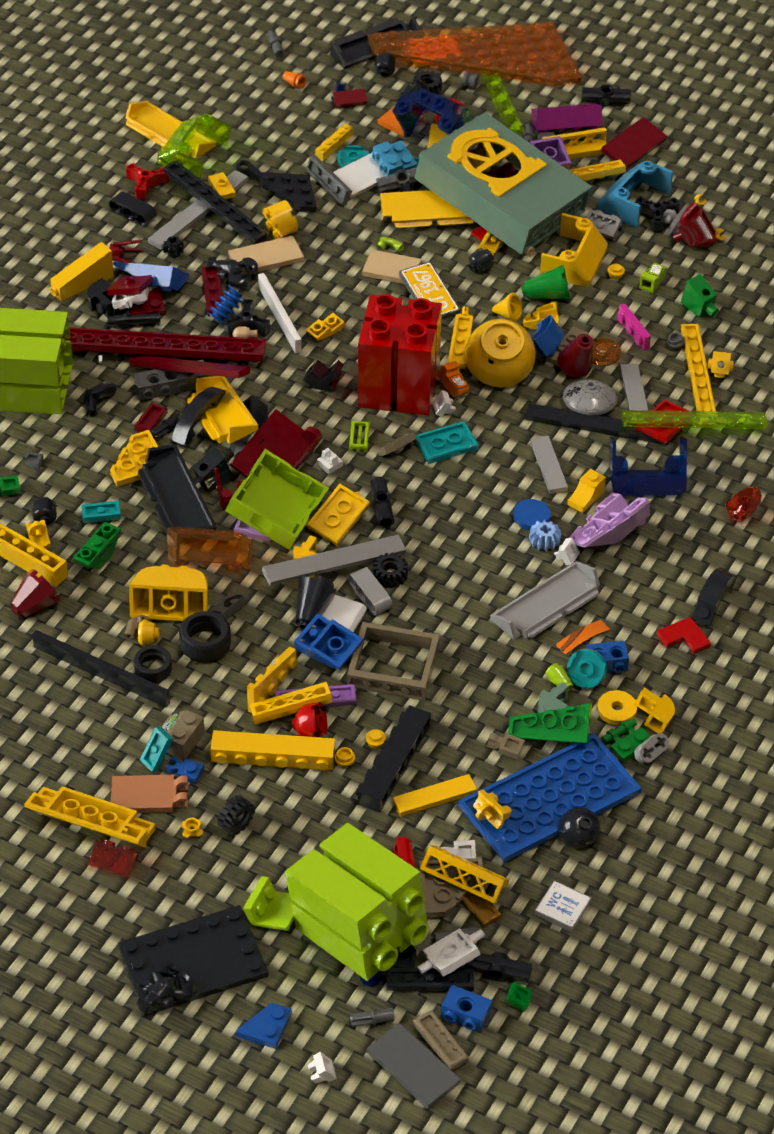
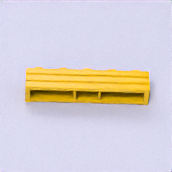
M347 124L341 126L315 149V156L324 161L353 135V127Z

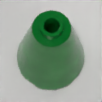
M564 265L531 278L521 286L523 296L527 295V299H570Z

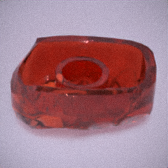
M746 487L727 501L725 506L733 521L743 522L749 515L755 512L762 498L759 487Z

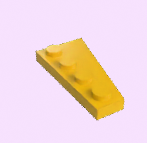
M289 646L276 658L275 665L270 664L266 668L264 675L259 674L256 677L255 681L257 682L255 684L250 683L247 685L248 712L251 713L249 704L268 699L270 695L272 696L277 686L285 681L288 672L296 667L298 662L296 649Z

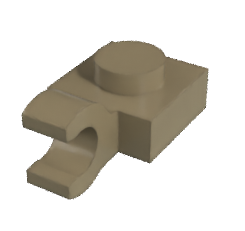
M490 733L487 747L490 749L499 748L498 753L518 759L525 740L507 733L504 738L495 733Z

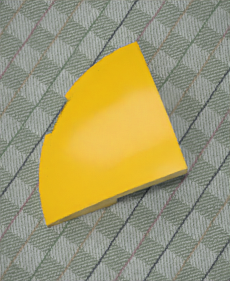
M556 302L537 308L533 312L532 317L529 313L523 320V326L537 330V324L548 315H552L560 327Z

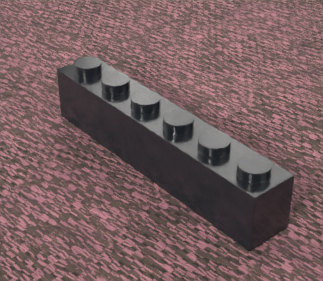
M409 705L406 711L401 713L398 725L393 726L389 740H385L383 743L382 752L380 755H376L372 769L367 770L365 781L363 784H359L356 790L358 805L381 813L431 726L430 712Z

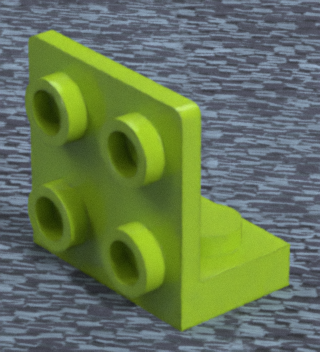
M261 876L243 907L250 924L287 931L294 920L291 906L293 900L290 899L289 893L275 891L269 877Z

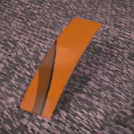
M599 620L571 633L558 642L556 646L564 654H567L582 642L597 634L608 631L610 628L602 620Z

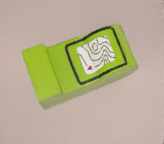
M653 262L646 272L643 271L640 275L639 288L654 293L664 279L667 267ZM651 283V287H648L645 284Z

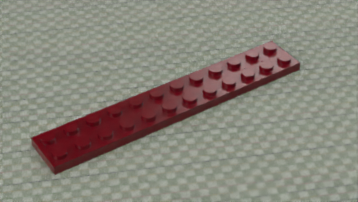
M69 327L70 339H65V341H71L72 350L75 352L126 353L127 355L143 354L145 356L161 355L162 357L179 356L180 358H214L215 360L231 359L233 361L248 360L251 362L263 361L266 349V339L74 327Z

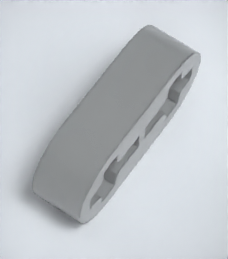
M658 733L646 739L635 749L636 760L639 763L653 761L668 748L669 740L667 736L663 733ZM659 739V746L655 747L654 745L658 742ZM644 750H649L645 755L646 757H643Z

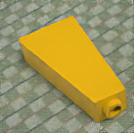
M100 242L50 279L52 295L63 301L87 290L91 284L102 278L105 281L113 278L112 251L103 242Z

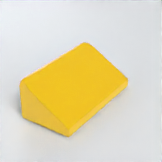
M488 231L476 250L479 248L488 249L494 255L502 241Z

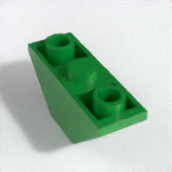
M104 522L73 557V561L89 568H102L113 554L121 528Z

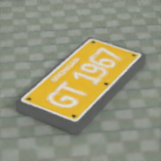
M431 261L399 271L400 278L414 300L425 298L431 302L442 303L441 319L460 314L459 306Z

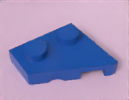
M270 1003L238 1028L236 1037L276 1049L290 1020L292 1009Z

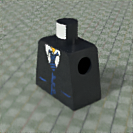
M215 447L192 468L196 475L193 480L197 488L199 489L203 486L207 492H212L217 486L214 468H218L222 485L233 479L225 457Z

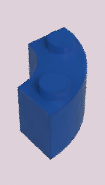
M548 315L537 324V330L531 338L540 355L547 357L552 356L557 351V346L564 339V332L552 315Z

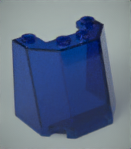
M423 88L399 97L392 110L408 137L411 136L425 111L441 116L438 121V128L442 132L447 133V135H450L454 130L461 128L465 123H469L474 119L470 109Z

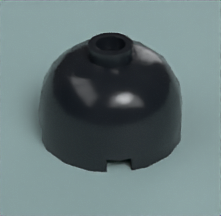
M576 807L569 809L560 817L558 834L566 846L582 850L588 848L597 840L600 834V822L593 811L585 807Z

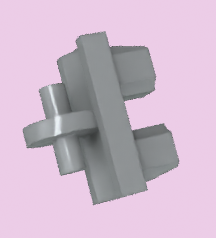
M684 206L678 215L675 210H666L664 212L663 218L665 223H670V227L665 232L666 235L669 236L672 232H679L680 217L687 207Z

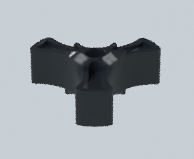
M639 196L635 200V203L641 205L640 213L652 219L651 231L653 232L663 231V214L666 210H675L676 214L679 213L680 202L675 197L668 201L663 200V202L649 201L643 196Z
M243 299L244 303H241L242 313L240 315L224 320V332L229 337L233 335V330L236 327H249L250 330H257L263 337L267 336L270 332V320L259 318L258 315L253 314L254 300Z

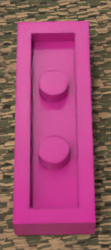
M626 304L619 305L617 314L619 323H622L627 333L633 337L635 343L643 351L650 348L651 335Z

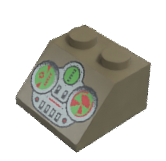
M188 710L170 715L161 726L174 738L167 753L182 760L187 758L205 733L204 717Z

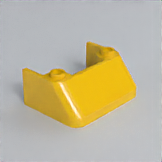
M562 213L560 236L579 240L581 243L577 251L565 250L561 252L559 257L542 253L540 274L564 265L568 283L583 287L589 286L607 252L608 243L589 219Z

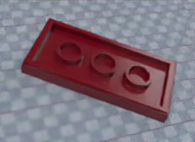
M642 117L602 146L601 151L613 161L621 160L626 169H628L666 141L668 136L645 117Z

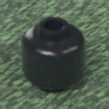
M383 52L379 54L375 59V72L381 77L392 75L395 71L396 60L390 53Z
M479 248L469 256L468 266L472 272L476 271L479 274H483L493 266L494 257L488 249Z
M48 497L38 498L32 504L33 520L38 522L45 520L46 525L53 523L57 518L56 503Z

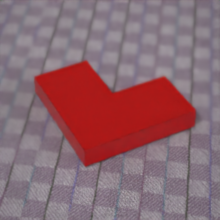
M691 617L657 630V636L667 648L682 641L685 642L693 654L711 647V642Z

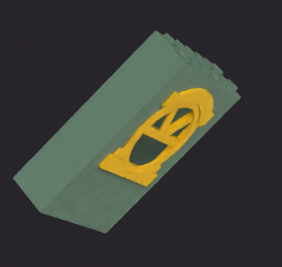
M486 112L476 116L469 123H465L461 128L454 130L450 135L443 137L439 142L421 151L415 175L416 180L521 255L526 253L530 247L536 246L560 229L562 213L577 217L584 213L592 186ZM482 143L489 158L467 151L472 145ZM468 158L484 161L485 163L474 168L468 161ZM504 158L520 169L515 176L509 178H494L483 174V172Z

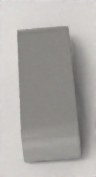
M367 567L348 575L351 587L373 615L393 607L390 596Z

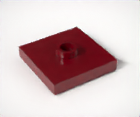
M153 276L120 277L107 289L108 295L140 294L153 282Z

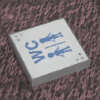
M553 881L536 907L534 915L573 932L589 907L592 897Z

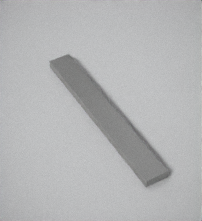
M236 170L227 176L235 191L248 182V176ZM196 200L148 238V243L162 250L164 246L163 241H167L171 236L178 237L211 210L199 200Z
M394 535L263 566L262 572L269 586L299 579L304 574L313 576L375 561L376 558H379V555L385 556V553L391 555V552H393L395 556L397 554H404L406 548L400 536Z

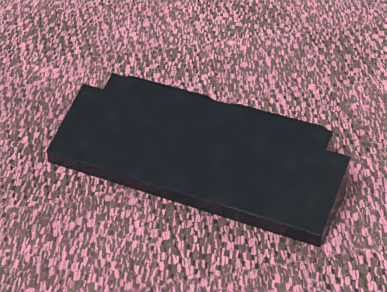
M415 17L411 18L407 26L403 20L399 21V19L395 18L370 27L366 33L361 30L335 39L330 55L345 69L376 58L383 52L390 53L404 48L408 44L418 43L425 40L426 37Z
M172 444L148 448L145 459L146 464H143L142 468L138 470V476L149 499L157 503L155 511L167 536L173 538L174 541L183 538L185 544H188L215 532L217 526L177 445Z

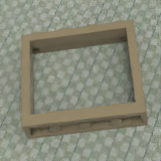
M362 622L359 636L364 641L353 653L347 673V685L354 684L355 689L425 701L439 650L440 635ZM365 639L429 649L421 681L356 670Z

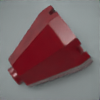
M31 569L26 573L10 602L13 606L11 610L18 617L20 615L27 617L55 604L60 599V596L56 595L57 591L42 575L39 578L36 576L38 572L35 569Z

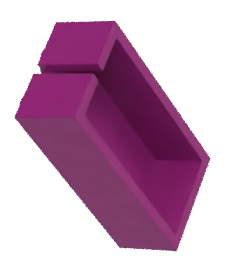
M599 104L531 109L532 124L535 126V130L540 133H549L550 129L556 132L566 131V128L572 130H582V127L598 129V125H603L602 105Z

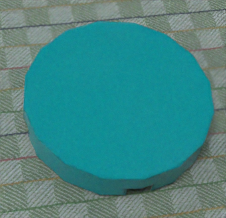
M357 145L346 146L342 151H338V164L343 168L368 155L369 151Z
M581 649L569 658L567 671L570 675V680L576 686L593 688L605 679L607 664L604 657L598 651Z

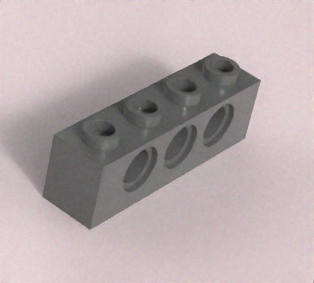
M159 369L133 374L134 387L139 401L196 390V378L209 377V375Z

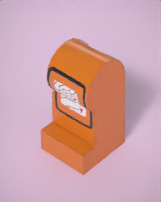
M457 361L444 364L437 373V376L453 398L469 392V385L459 372Z

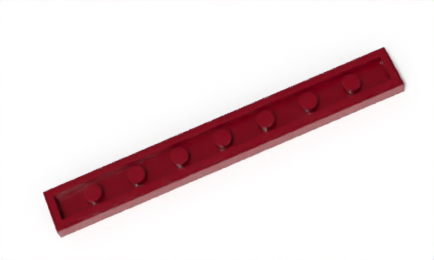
M144 355L129 359V366L232 378H241L250 373V367Z

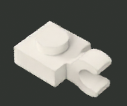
M475 840L454 841V847H440L464 859L476 858Z

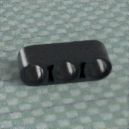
M123 191L109 201V207L113 212L141 226H146L157 216V211L153 206Z

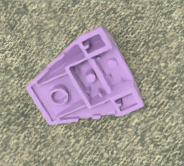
M611 493L596 507L597 512L593 516L589 515L586 518L587 523L583 527L579 526L569 538L574 540L576 546L581 547L619 543L632 530L645 523V519L650 516L649 501L646 498L638 497L628 506L621 494Z

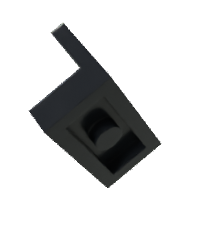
M251 395L243 401V404L253 416L260 429L268 419V406Z

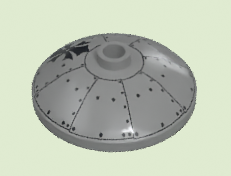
M583 379L569 384L564 389L563 401L567 407L575 412L585 415H600L611 411L616 406L617 395L609 385L601 381Z

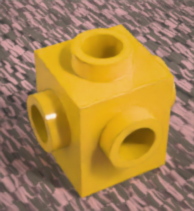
M713 351L712 359L709 358L708 369H711L714 377L725 378V375H729V371L733 372L734 361H730L731 353ZM718 362H722L724 367L719 368L717 366Z

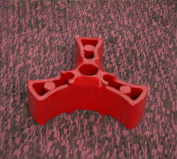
M131 163L126 167V178L134 180L138 184L135 187L136 198L145 200L147 199V192L152 186L169 183V176L163 172L164 167L151 171L138 168L135 163Z

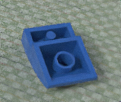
M317 613L295 639L294 645L296 650L306 656L340 670L364 639L332 619L330 621Z

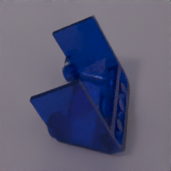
M609 437V467L612 490L621 495H680L684 493L687 487V439L680 437L679 455H671L665 460V470H628L627 460L623 456H616V439Z

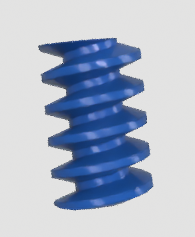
M230 285L228 286L230 292L224 291L226 297L220 296L221 303L216 301L217 308L211 307L210 309L213 313H208L223 325L224 318L231 319L228 313L235 314L233 307L240 308L237 302L244 303L242 295Z

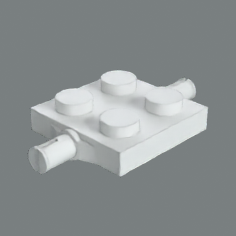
M149 286L140 294L113 296V308L125 309L129 308V306L131 308L134 303L136 305L144 303L148 300Z
M459 928L423 950L428 961L417 966L418 970L423 974L434 968L444 977L454 972L460 966L471 962L474 958L481 955L475 946V942L485 937L483 931L479 929L475 933L468 935Z

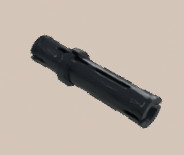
M123 313V315L107 316L108 327L161 324L160 313L132 315Z

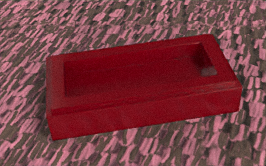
M364 88L333 92L335 108L367 105Z
M151 403L135 423L134 430L139 432L149 430L151 433V430L157 427L167 415L168 408Z

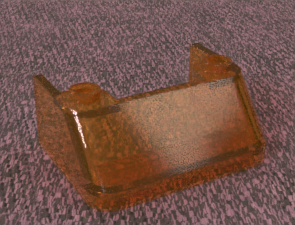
M185 527L167 528L168 560L172 562V565L183 566L188 561L224 563L228 565L229 569L239 570L240 567H243L246 570H250L253 539L242 532Z

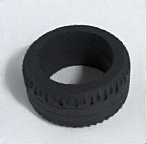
M210 611L197 612L184 619L179 629V641L182 652L188 658L199 662H211L220 659L228 652L231 645V629L228 621L220 614ZM203 631L214 632L219 635L218 638L210 642H199L191 638L194 634Z

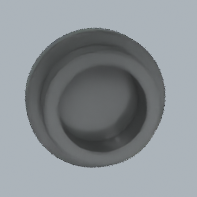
M679 332L671 333L668 336L667 344L670 348H680L685 343L684 336Z

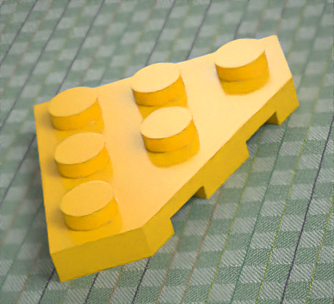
M149 430L131 435L126 448H123L118 456V461L111 467L110 474L117 487L140 480L138 470L142 468L143 464H146L145 459L148 448L158 447Z

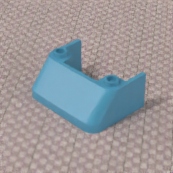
M650 161L638 164L625 172L597 201V210L609 216H618L622 222L638 228L641 205L628 200L630 192L642 182L670 194L673 171Z

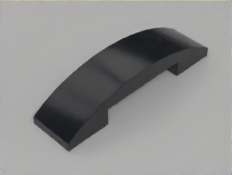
M211 386L200 392L188 404L180 416L172 435V443L186 447L196 434L193 428L210 405H218L226 391Z

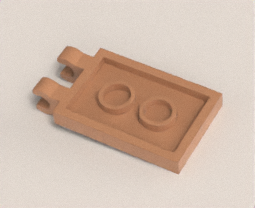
M174 775L112 776L111 803L136 810L137 813L173 812V807L187 808L188 776H180L177 779H174Z

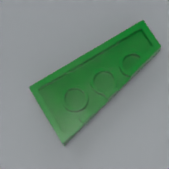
M592 703L510 717L508 734L527 740L588 744Z

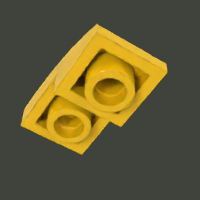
M332 313L323 321L318 319L306 329V332L319 341L332 336L346 325L341 318Z

